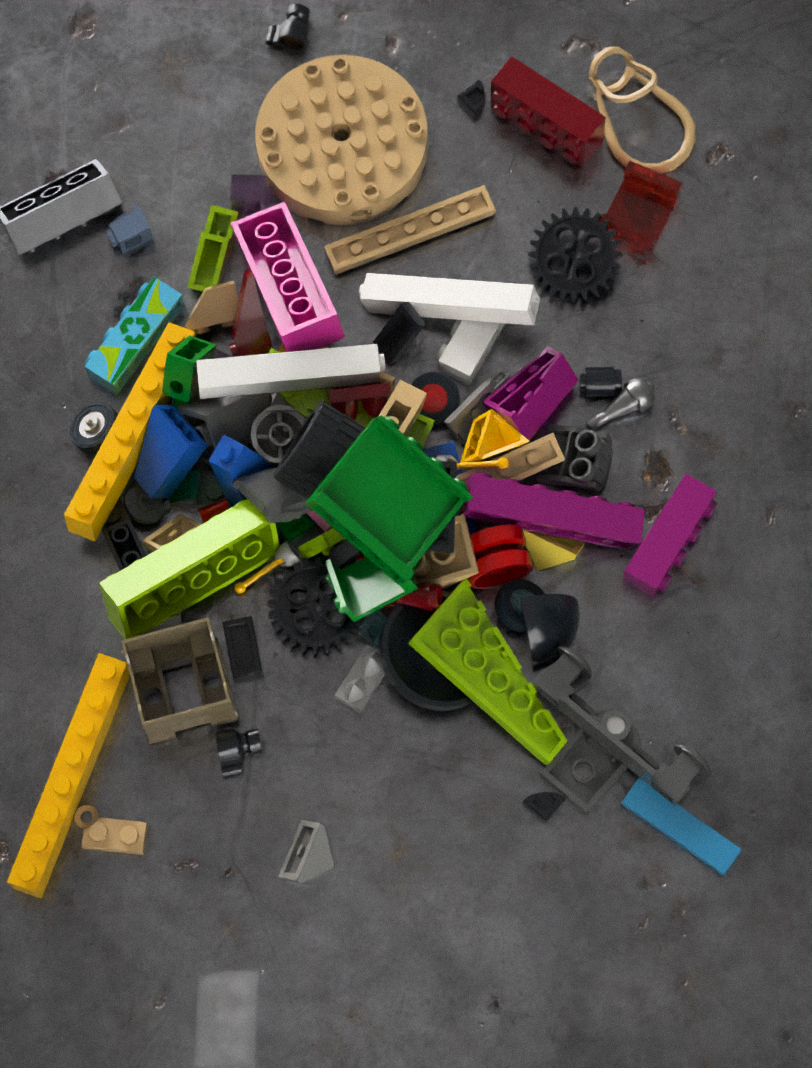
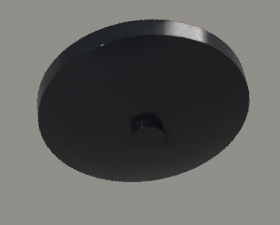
M442 591V603L447 599L451 592ZM398 604L384 622L379 638L381 665L392 686L410 702L430 710H454L473 702L408 644L438 608L428 611Z

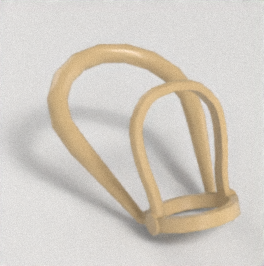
M608 47L599 52L591 62L588 80L591 86L595 87L599 112L606 116L604 134L613 157L625 168L639 174L660 175L676 169L689 158L696 143V125L690 111L677 98L656 85L658 76L653 70L636 63L632 55L622 48ZM614 53L622 54L626 63L625 73L617 83L605 86L597 78L598 66L607 56ZM635 70L650 76L651 81L642 76L641 74H639L638 72H636ZM633 76L645 86L629 95L618 96L613 94V92L622 89ZM649 92L655 94L680 117L683 123L685 140L680 151L671 159L660 163H643L631 158L620 146L602 99V94L615 103H629L645 96Z

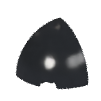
M544 594L520 598V607L527 633L526 646L533 672L555 663L560 658L556 648L559 646L569 647L572 640L576 637L580 612L578 600L575 597L564 594Z

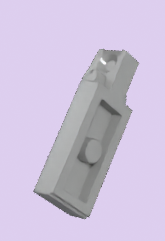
M500 372L494 378H488L444 421L460 443L466 444L473 419L487 412L482 402L511 378L510 374Z

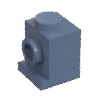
M138 204L132 206L134 212L116 217L109 224L110 230L105 232L112 247L118 245L122 254L153 240L150 226Z

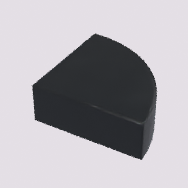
M479 79L457 95L459 103L474 119L482 113L485 106L484 86Z
M541 792L528 796L522 804L544 823H547L566 801V798L555 792Z

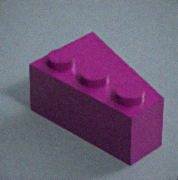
M547 347L482 403L487 411L494 410L530 441L579 380L564 355Z

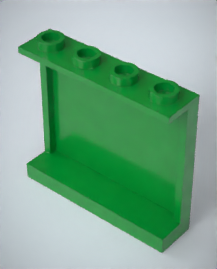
M381 415L369 422L305 504L395 583L401 584L410 580L415 573L412 569L463 503L472 500L474 496L467 491L468 487L463 481L455 477L452 478L444 471L446 468L439 460L427 456L422 451L423 447L418 441L411 437L407 438L400 432L399 425L393 419Z

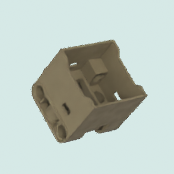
M209 617L121 640L141 723L150 744L177 737L176 732L206 723H211L212 727L239 720L218 638L215 637ZM192 663L203 706L174 714L163 671ZM211 677L221 679L220 684L215 688L205 686L206 681ZM152 693H160L162 695L161 700L156 704L147 703V698Z

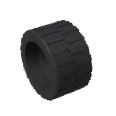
M321 401L293 439L274 473V478L301 496L309 499L365 427L325 401Z

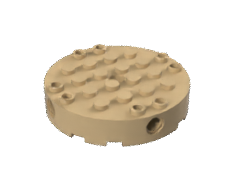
M353 55L326 56L311 60L292 69L269 91L261 105L256 121L255 142L259 165L264 180L271 192L282 202H285L287 208L305 219L309 217L323 221L326 225L347 226L362 224L391 212L405 197H409L416 188L427 162V120L418 95L412 86L396 71L378 61Z

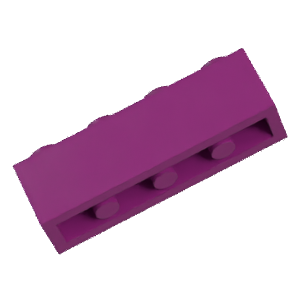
M685 473L624 570L623 580L653 598L658 590L664 592L672 579L669 572L674 565L679 567L687 555V551L684 548L689 541L694 543L701 533L703 527L699 524L704 516L710 518L718 503L714 501L717 491Z

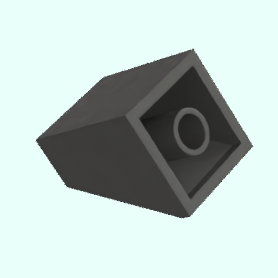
M270 393L200 399L199 395L191 402H185L177 406L178 411L208 445L198 461L210 465L209 459L223 434L247 446L251 441L252 423L264 409L271 406L272 397Z

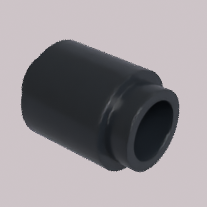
M614 366L585 367V373L579 374L580 391H585L586 397L614 396L615 393H620L622 391L621 369H614Z

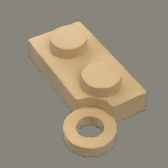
M83 805L77 809L74 819L77 826L83 829L82 848L144 855L148 829L147 822L99 817L97 809L90 805ZM86 812L91 813L93 816L89 823H84L81 820L82 815Z

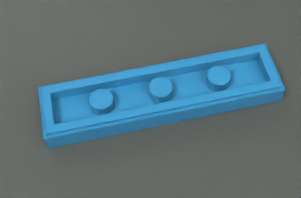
M640 777L621 802V805L722 876L725 875L742 850L678 804L673 806Z

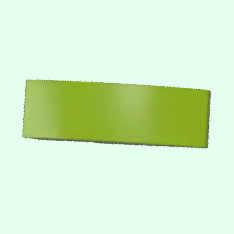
M215 205L210 206L204 232L201 231L187 288L203 292L207 287L221 284L236 239L231 223L240 220L242 213Z

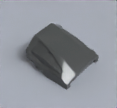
M549 425V434L554 433L565 460L542 470L540 474H537L536 480L548 485L582 487L600 492L607 483L613 456L611 436L607 432L593 431L577 426Z
M277 467L241 476L235 479L232 485L267 517L270 523L290 522L293 519H299L304 513L313 511L305 504L308 499L274 478Z

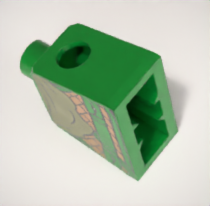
M188 336L167 353L162 392L164 395L173 397L172 405L176 408L185 402H191L200 394L196 360L213 359L217 345Z

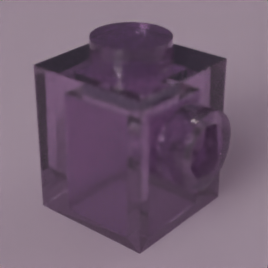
M232 174L230 191L231 209L247 216L267 209V203H272L273 188L268 186L266 175Z

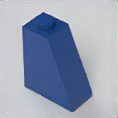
M154 405L146 429L134 478L141 485L142 491L148 494L150 498H170L208 447L174 405Z
M223 434L209 459V463L232 508L238 502L247 499L238 489L232 486L235 479L278 466L267 463L264 460L265 457Z

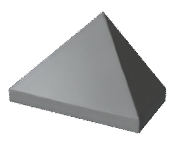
M301 820L279 873V878L303 883L334 867L326 829L321 823Z

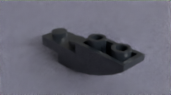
M119 497L102 528V532L121 571L136 560L142 559L147 555Z

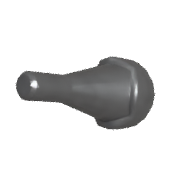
M642 378L629 380L624 384V389L602 412L586 421V425L590 430L594 431L609 420L638 410L644 412L655 401L653 384Z

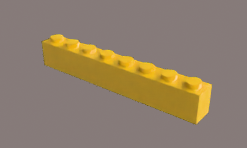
M168 322L64 513L69 532L96 542L139 461L152 408L154 405H169L173 398L164 395L162 392L167 353L188 336L196 337L194 331Z
M98 653L8 877L7 883L15 890L42 899L129 680L130 673L127 662Z

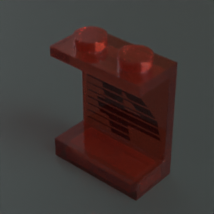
M629 160L624 171L623 182L607 214H602L600 224L608 220L611 224L607 231L615 229L618 232L613 239L620 238L629 242L635 249L653 252L680 197L682 182Z

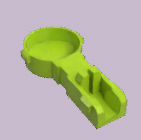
M332 528L297 548L303 559L306 557L309 559L320 553L327 556L335 548L334 545L342 542L345 538Z

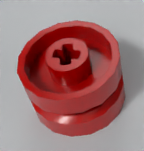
M513 524L499 525L470 535L479 573L468 578L472 588L487 589L505 585L510 580L521 579L533 571L530 553L523 550L526 545V539L521 526Z

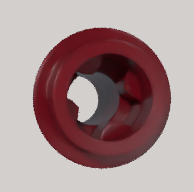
M434 581L417 583L418 589L396 600L397 604L433 611L434 608H440L442 605L441 584H435Z

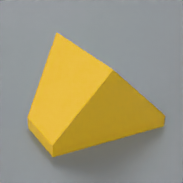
M491 409L473 419L460 463L491 461L530 441Z

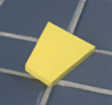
M523 530L526 539L525 546L537 571L575 560L585 544L582 541Z

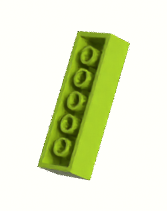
M248 499L242 500L225 512L213 516L209 521L195 529L187 531L181 537L162 545L158 550L144 558L136 560L130 566L108 576L99 585L110 622L124 639L140 636L274 559L276 549L279 547L276 523H270L267 517Z

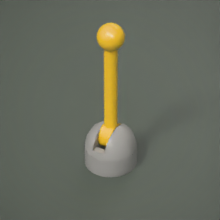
M451 455L436 456V459L439 461L456 462V473L458 469L483 467L506 469L509 466V461L505 457L500 458L498 461L458 463Z
M289 541L284 542L276 549L275 560L244 582H237L234 586L235 591L239 594L244 593L247 586L278 565L290 567L294 563H298L301 561L298 552Z

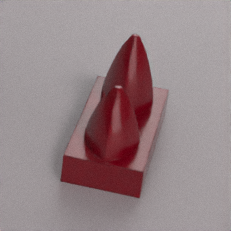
M387 381L327 389V397L331 406L353 420L356 419L359 399H361L365 411L372 418H376L387 403V395H390L389 383Z

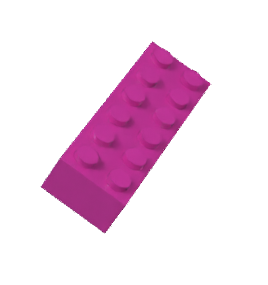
M282 202L232 222L231 225L239 247L253 274L254 281L285 351L319 349L344 339L345 336L337 312L286 203Z

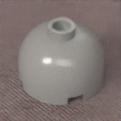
M279 404L267 407L252 423L250 439L254 451L265 457L264 460L267 463L278 466L293 439L305 423L306 418L291 406Z

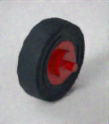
M435 371L423 373L411 383L412 386L427 393L420 414L435 420L434 425L444 423L459 407L460 394L458 386L446 374Z

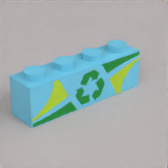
M153 277L149 283H144L139 289L134 303L126 306L122 311L117 325L114 328L111 327L105 333L103 343L98 350H93L88 355L85 361L88 377L117 395L158 342L168 322L172 323L184 308L185 303L182 294L156 277Z

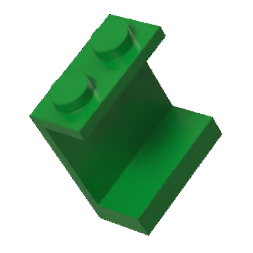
M367 557L342 570L331 559L325 561L329 572L326 575L327 582L337 595L334 598V603L341 614L346 613L354 622L418 589L414 576L408 582L397 584Z

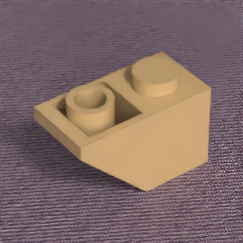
M230 281L205 288L185 322L186 329L193 330L195 334H201L210 331L211 325L221 323L222 327L234 325L239 300L235 282Z

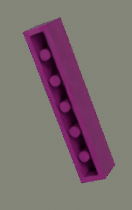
M487 473L472 474L464 482L468 487L467 491L474 496L472 500L464 502L460 509V515L464 514L467 519L497 525H519L523 530L627 551H633L641 544L645 509L636 508L633 503L607 502L606 498L600 496L586 498L578 496V493L575 491L564 490L557 492L550 490L546 485L540 484L532 486L522 485L519 480L493 479Z

